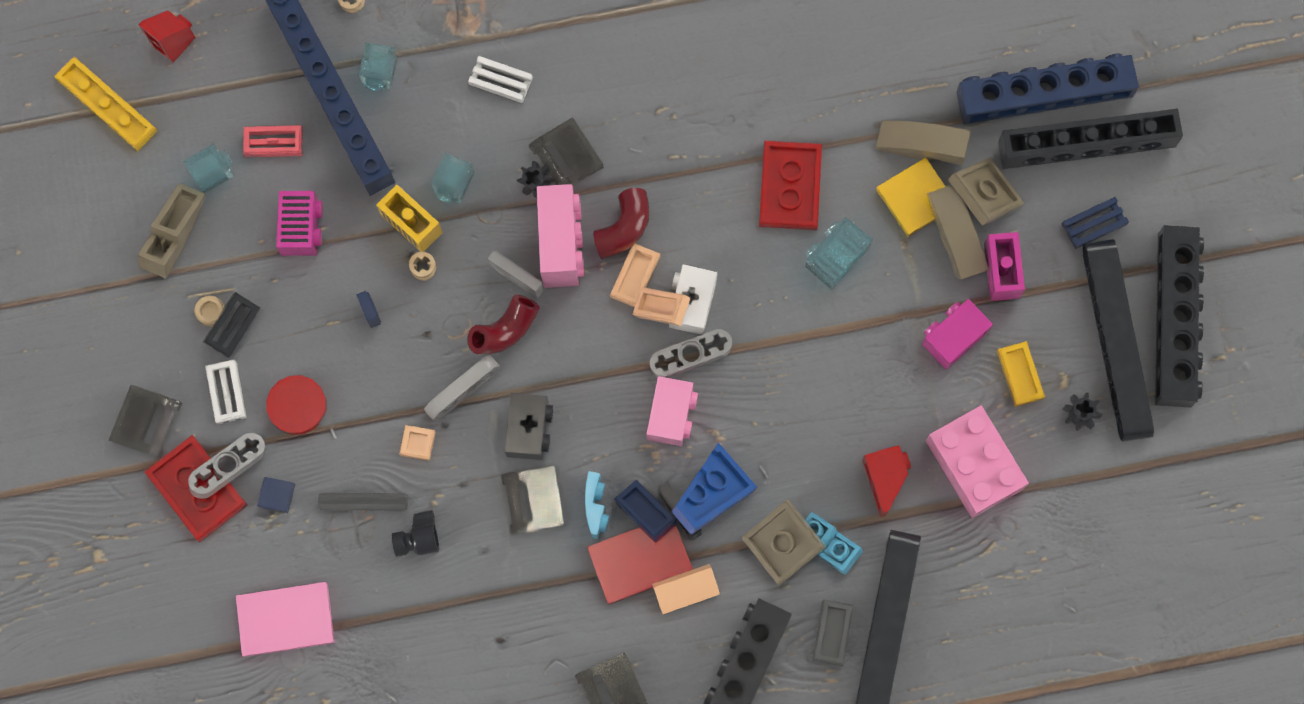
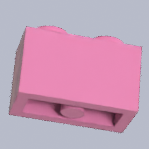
M658 376L647 429V440L682 446L684 438L690 439L693 421H687L689 409L695 410L698 393L693 392L694 383Z

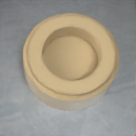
M205 296L196 303L194 309L195 316L203 325L212 327L225 306L219 298Z

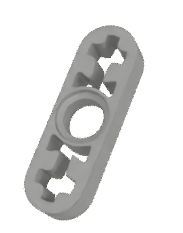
M716 329L659 350L650 359V370L656 378L658 376L671 378L719 360L730 353L732 338L725 330ZM716 337L720 341H726L723 345V350L719 351L717 347L708 349L710 356H704V348L701 342H705V347L714 344V338ZM695 347L700 353L699 358L694 362L686 361L682 356L684 349ZM678 352V361L682 366L677 367V363L673 362L668 365V371L663 372L662 368L656 369L655 366L658 365V359L663 358L665 362L674 360L672 353Z
M491 355L485 356L434 397L425 406L424 411L433 422L440 420L493 377L500 369V365Z
M256 433L244 434L194 470L188 479L191 494L201 499L208 498L260 461L265 453L263 438ZM246 443L250 445L257 444V452L248 451L243 455L244 463H241L238 455L245 452ZM223 459H231L235 462L236 467L233 471L225 473L218 468V464ZM213 468L214 474L220 480L217 481L216 477L213 476L208 480V488L205 489L202 486L196 488L197 479L201 478L203 481L211 476L209 469Z

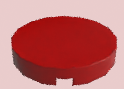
M302 375L288 376L279 380L271 388L266 400V411L271 422L281 431L290 435H303L314 430L319 425L327 411V399L322 388L313 379Z

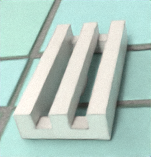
M478 56L477 64L472 70L473 74L470 76L468 83L471 86L523 103L533 76L530 73ZM485 67V68H488V69H490V70H493V71H496V72H499V73H502V74L511 76V77H513V78H516V79H519V80L524 81V83L519 82V81H516V80H513V79H510V78H508V77H505V76H502V75H499V74H496V73H493V72H490V71H487V70L482 69V68ZM480 75L485 78L502 83L504 85L520 89L521 91L520 93H517L506 88L478 79V77Z
M230 360L205 366L216 424H223L226 421L232 422L239 418L246 419L237 362ZM226 368H230L237 412L233 411ZM219 370L227 414L224 415L221 412L214 371Z

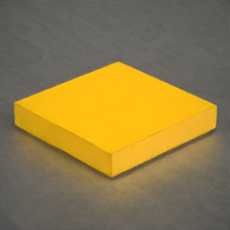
M925 157L877 186L876 191L904 233L909 237L935 221L927 193L946 186Z

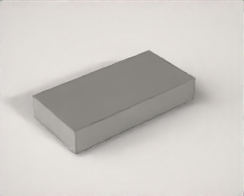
M493 250L488 257L489 266L538 299L543 292L542 281L499 252Z

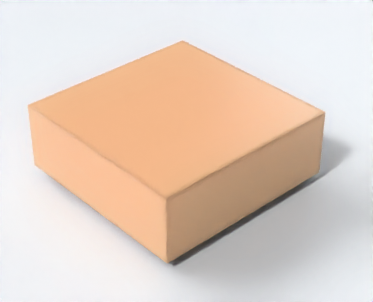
M405 425L400 456L430 461L436 434L435 430Z

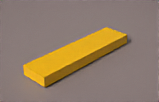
M73 57L54 76L59 83L137 152L158 132L151 123L76 57Z

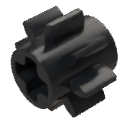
M536 161L532 162V167L527 169L521 167L523 171L522 178L517 179V182L525 185L522 193L529 195L533 191L535 198H537V186L551 185V182L556 181L554 177L547 175L551 168L544 165L540 169L539 163ZM535 176H538V179L540 180V182L537 185L533 181V178Z
M1088 392L1080 399L1073 394L1070 397L1073 405L1066 404L1063 407L1065 412H1069V417L1065 423L1072 422L1075 424L1076 431H1079L1082 425L1085 424L1089 429H1092L1095 425L1091 418L1099 419L1102 416V413L1096 411V406L1100 401L1095 400L1093 402L1089 399ZM1080 406L1084 407V412L1087 413L1085 417L1080 416L1081 412L1077 410Z

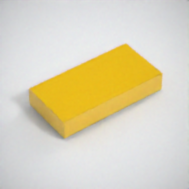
M1027 341L998 349V357L1014 406L1017 407L1044 399L1045 395Z

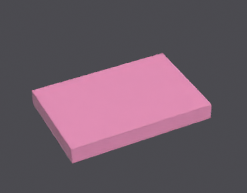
M327 582L236 595L243 657L335 643Z

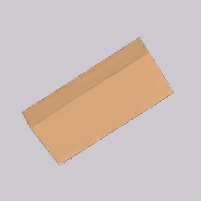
M635 243L629 251L611 291L610 298L635 308L641 288H647L661 257L660 253Z
M642 287L632 315L641 319L681 326L690 298L684 294Z
M710 564L652 584L662 614L720 595Z

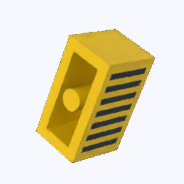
M397 184L376 204L381 216L420 252H424L443 233L439 222Z

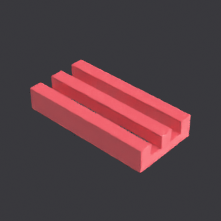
M301 125L244 127L243 155L245 158L303 156V128ZM295 134V138L250 139V135ZM295 145V147L250 148V146Z

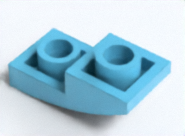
M588 471L585 489L586 517L592 538L598 540L600 532L606 533L609 522V515L605 514V506L595 504L596 500H602L605 483H601V475L599 473Z
M811 512L805 520L826 546L818 556L846 575L863 553L862 548L840 534L827 521Z

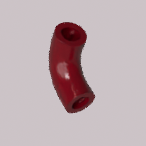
M629 188L622 191L618 196L620 205L619 219L611 226L593 231L595 246L601 259L617 255L631 248L643 236L649 222V202L647 192L644 189Z
M514 295L507 310L498 321L489 325H475L470 329L467 336L469 349L475 354H494L503 352L515 345L534 322L540 306L526 296Z

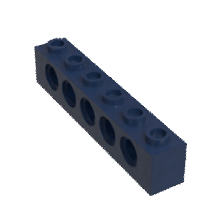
M1116 53L1101 60L1094 61L1093 58H1085L1079 60L1076 64L1065 65V63L1060 62L1052 64L1048 68L1038 70L1036 67H1028L1022 69L1019 73L1008 74V72L1004 71L982 79L979 76H971L959 83L956 93L963 124L1132 98L1136 94L1139 84L1132 55L1122 56V54ZM1105 74L1110 81L1103 82L1097 75ZM1075 78L1080 81L1082 86H1073L1068 79ZM1048 83L1052 86L1053 90L1045 91L1041 88L1040 84ZM1018 87L1024 91L1025 95H1015L1011 89ZM991 92L996 96V99L987 100L982 93Z

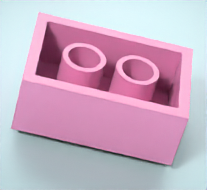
M572 184L537 186L540 273L544 288L579 286V277H584L582 251H578V248H583L581 222H576V220H582L579 194H574Z
M982 405L929 434L926 439L927 445L972 519L1024 490L1029 484Z

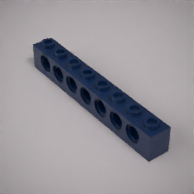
M265 0L369 196L394 184L395 180L300 2L298 0Z

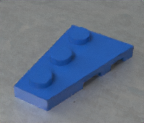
M718 442L672 510V513L692 535L751 495L757 486Z

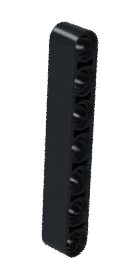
M1114 239L1084 243L1082 248L1083 260L1120 440L1124 442L1151 438L1154 435L1153 420L1116 242Z
M890 530L856 704H889L920 547L921 536Z

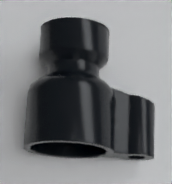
M433 510L415 513L412 529L409 533L404 531L392 533V544L396 557L407 555L409 551H414L418 555L439 552V541Z

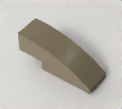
M882 120L875 149L919 160L926 157L929 162L936 159L962 166L971 131L930 123Z
M181 183L177 185L151 225L152 233L138 253L139 268L167 278L194 227L206 197L205 193Z
M949 185L927 193L944 249L948 251L955 277L962 280L988 271L989 268L965 203L955 188Z

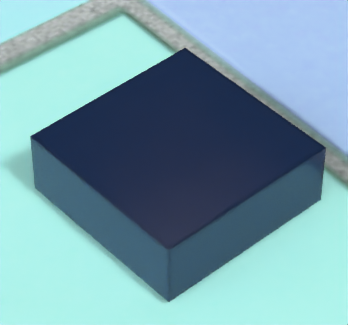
M363 291L356 294L370 327L373 328L380 325L381 320L369 292Z
M264 477L257 506L259 508L289 513L295 483Z

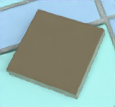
M990 157L954 173L948 179L982 226L1019 209L1024 204Z
M789 499L785 500L741 537L778 586L826 548L825 544Z

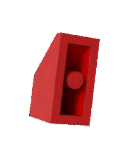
M168 10L142 20L138 24L151 46L173 63L196 38L190 29L192 24L181 14L176 17Z
M899 445L866 454L862 460L880 517L887 515L908 475V470L911 469L907 452H901Z

